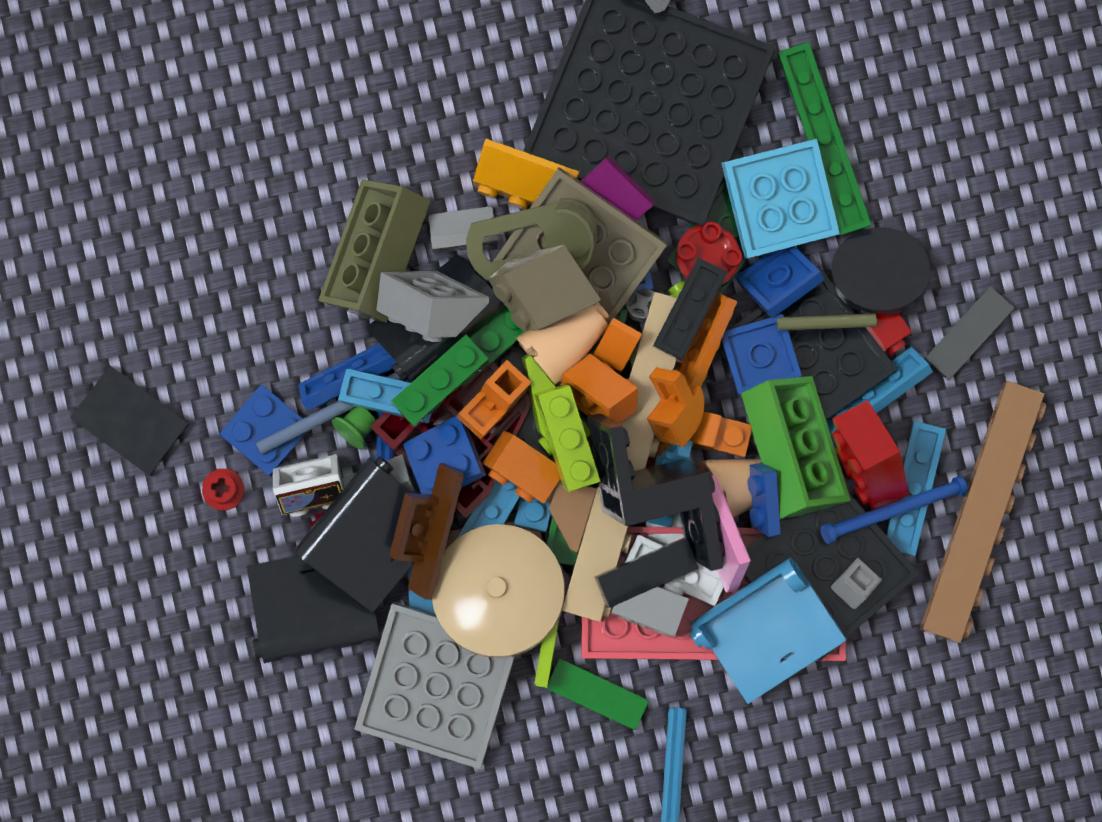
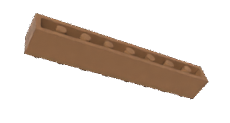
M1010 381L1002 384L967 486L968 492L964 495L919 631L954 643H961L962 638H968L973 625V620L969 619L972 607L978 608L984 589L979 588L983 575L989 576L994 563V558L990 557L993 545L1000 544L1005 527L1000 526L1004 513L1010 514L1015 501V496L1011 495L1014 483L1019 484L1025 471L1026 465L1021 464L1025 451L1030 453L1035 442L1036 434L1031 432L1035 421H1041L1046 409V403L1042 402L1045 393Z

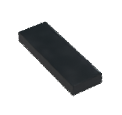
M698 257L652 347L683 361L728 272Z
M683 537L594 577L606 607L611 608L695 571L699 567L687 538Z

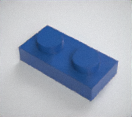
M762 462L749 465L750 477L747 483L749 492L752 495L751 523L755 529L768 537L779 535L781 532L777 472Z

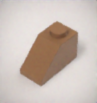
M560 479L546 502L551 503L549 512L570 552L577 554L597 489L586 486L568 492L563 489Z

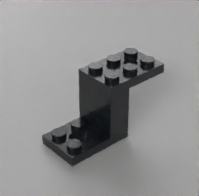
M601 413L587 416L595 466L601 481L598 482L603 512L624 526L680 513L683 536L687 538L696 562L710 571L723 568L722 557L725 555V548L721 538L718 536L717 525L720 524V516L716 506L713 504L712 493L715 492V484L711 474L686 459L634 471L632 462L628 460L626 449L630 445L629 435L623 425Z

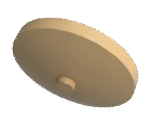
M505 524L486 525L463 534L445 550L432 603L440 625L447 635L459 646L483 657L507 658L533 649L552 632L562 613L565 600V583L562 570L555 555L536 535L516 526Z

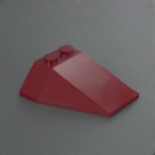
M493 363L465 389L460 386L431 412L429 423L419 422L413 427L405 417L383 413L370 428L396 456L403 454L409 468L412 470L403 443L458 415L481 391L484 383L499 367ZM525 393L511 411L482 439L469 429L482 463L503 431L517 437L531 407V400L528 394ZM484 465L486 476L466 485L459 492L455 510L465 519L490 494L495 480L488 476L491 470Z

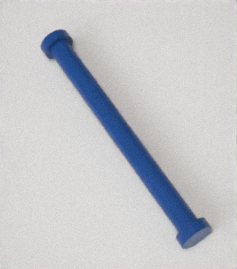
M962 476L954 477L952 482L834 525L830 523L821 526V535L827 544L833 543L837 537L953 495L963 496L968 492L967 483Z

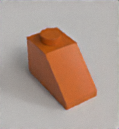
M613 318L593 356L601 362H606L612 370L621 375L639 343L642 333Z

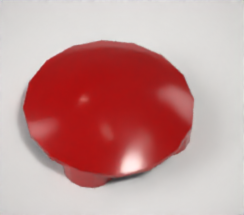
M707 222L703 227L697 225L687 230L679 240L676 258L677 265L686 278H688L699 257L728 272L722 283L724 284L737 272L742 259V253L731 233L715 222Z

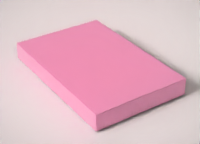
M711 475L715 484V492L712 493L713 504L716 506L720 516V524L717 525L718 536L721 538L725 548V555L722 557L723 568L717 569L726 593L738 590L751 560L719 481L715 475Z

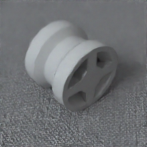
M645 289L632 293L625 304V309H627V315L630 319L639 323L646 322L654 295L653 290Z

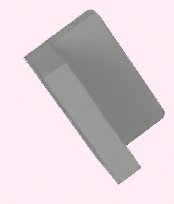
M489 206L429 215L433 254L467 250L466 237L471 223L494 218L493 208ZM497 234L485 237L483 247L498 245Z

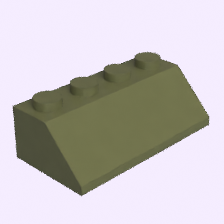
M362 179L318 301L364 318L387 323L388 316L376 311L381 272H405L431 200L402 186Z

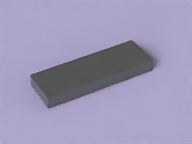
M990 286L930 351L924 360L945 379L950 380L1011 313L1014 307Z

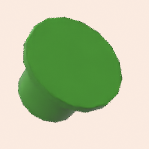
M354 407L343 419L335 417L332 420V424L349 444L362 450L366 447L364 438L372 431L370 427L376 419L365 408Z

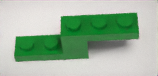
M506 307L505 310L470 338L467 335L462 337L391 400V403L415 427L460 386L465 389L518 342L516 337L524 333L523 330L514 324L511 319V313Z

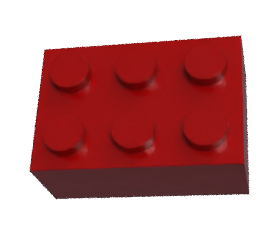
M867 400L834 417L835 432L831 434L837 445L835 450L841 460L839 464L847 480L852 478L857 486L854 489L860 502L863 505L869 504L871 509L875 510L909 496L900 450L869 401Z

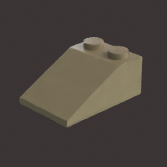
M565 245L515 255L487 278L493 286L495 296L504 302L511 313L512 321L523 332L542 329L595 305L601 300Z

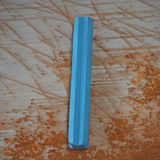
M671 707L668 710L661 822H679L687 712L685 708Z

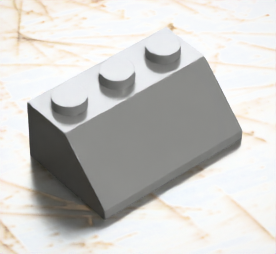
M438 271L381 272L376 311L388 316L390 322L403 324L405 330L423 335L422 338L426 341L441 342L443 337H456L488 305L489 297Z

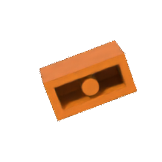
M589 354L562 374V385H570L577 408L587 416L601 413L620 424L637 412L638 388L632 381L623 378L612 370L606 362H601L592 354Z
M503 431L482 463L491 470L488 476L503 486L510 482L517 487L514 493L530 504L533 499L544 504L560 480L556 463L506 431Z

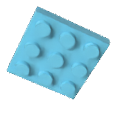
M817 139L721 163L744 258H751L840 234Z

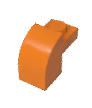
M506 360L484 383L481 391L461 410L457 418L476 436L482 439L511 411L532 382Z
M656 367L649 378L661 400L649 414L647 420L658 441L685 447L698 429L703 417L704 395L701 386L687 384L686 377L677 370Z
M703 412L701 423L690 441L693 442V448L709 452L714 450L745 458L752 428L750 424L723 418L721 415Z

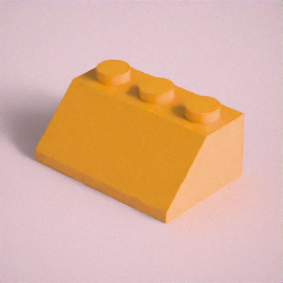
M485 139L474 175L473 186L478 188L477 192L481 195L493 199L500 195L508 198L510 205L526 210L527 206H532L558 167L577 180L579 179V171Z

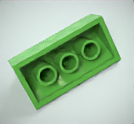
M813 376L767 380L741 393L761 461L777 472L780 519L803 516L851 501Z

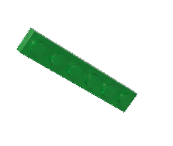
M807 42L779 51L777 55L806 140L817 139L840 233L839 237L871 227V222L810 43Z

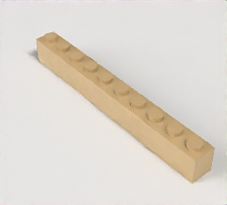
M654 292L629 380L638 388L637 412L620 423L629 435L630 445L626 449L628 460L632 462L634 471L645 468L648 456L655 458L659 445L658 439L654 438L655 433L647 417L661 399L649 376L656 367L673 370L676 362L682 363V361L652 347L677 299L658 292ZM599 485L562 611L600 622L602 616L609 617L611 608L606 607L594 576L619 566L617 562L620 552L627 553L632 534L626 533L628 526H624L603 512Z

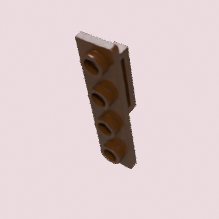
M439 463L432 494L405 493L389 557L396 561L414 562L407 589L428 600L432 599L437 584L442 558L445 553L464 477L463 473L445 463Z

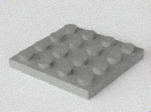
M393 602L354 730L481 769L515 656L489 658L471 653L459 646L447 635L436 615Z

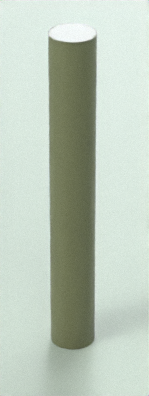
M876 314L777 317L776 319L777 331L876 327L877 325Z

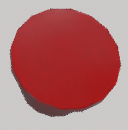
M217 469L205 478L202 485V495L210 507L219 511L230 510L241 502L244 495V484L236 472L229 469Z

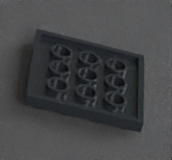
M818 265L817 268L821 271L825 280L778 315L802 317L852 315L855 313L839 297L833 283ZM759 307L728 330L771 317ZM866 327L788 330L802 377L813 376L826 421L897 370ZM721 341L718 351L727 361L726 354Z
M850 494L851 501L803 516L780 519L781 534L770 537L762 534L746 548L751 561L744 575L751 583L791 557L801 568L846 638L920 574L877 524L837 537L836 541L830 544L824 541L821 535L822 525L827 523L834 525L866 513ZM859 558L882 581L865 601L856 609H853L831 589V586L855 559ZM829 651L828 653H826L825 655H823L822 657H820L818 660L821 661V660H822L824 657H826L831 651Z

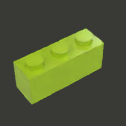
M563 384L535 393V401L563 489L570 492L601 482L570 385Z

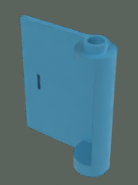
M791 557L691 622L692 630L689 631L692 640L699 648L704 646L708 650H713L747 704L847 640L801 568Z

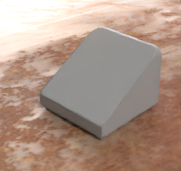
M857 558L832 584L831 589L851 608L856 609L865 601L882 579Z

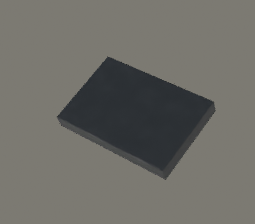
M112 366L107 368L70 417L148 476L153 474L189 426L188 422Z

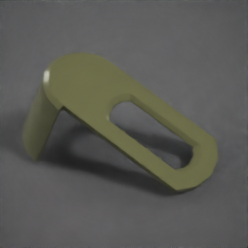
M560 198L559 202L471 223L466 237L467 256L474 270L484 279L488 280V277L511 258L491 262L487 259L483 252L485 237L537 225L545 235V246L543 249L565 245L582 270L590 261L598 238L597 222L592 212L582 202L572 198Z

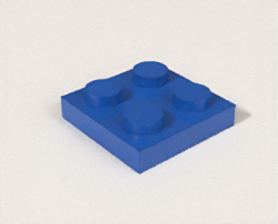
M795 246L767 253L735 276L738 284L771 318H774L825 280L821 271Z
M783 314L724 332L721 341L738 397L741 396V393L767 380L802 377L788 330L777 331L776 319L777 317H784Z
M261 384L219 435L270 477L273 474V469L281 465L309 431L261 454L256 442L303 419Z
M458 415L403 443L421 494H432L439 463H445L463 473L462 488L486 476L470 431L457 418Z

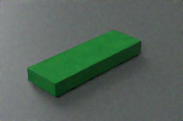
M560 658L546 688L633 730H636L649 700Z

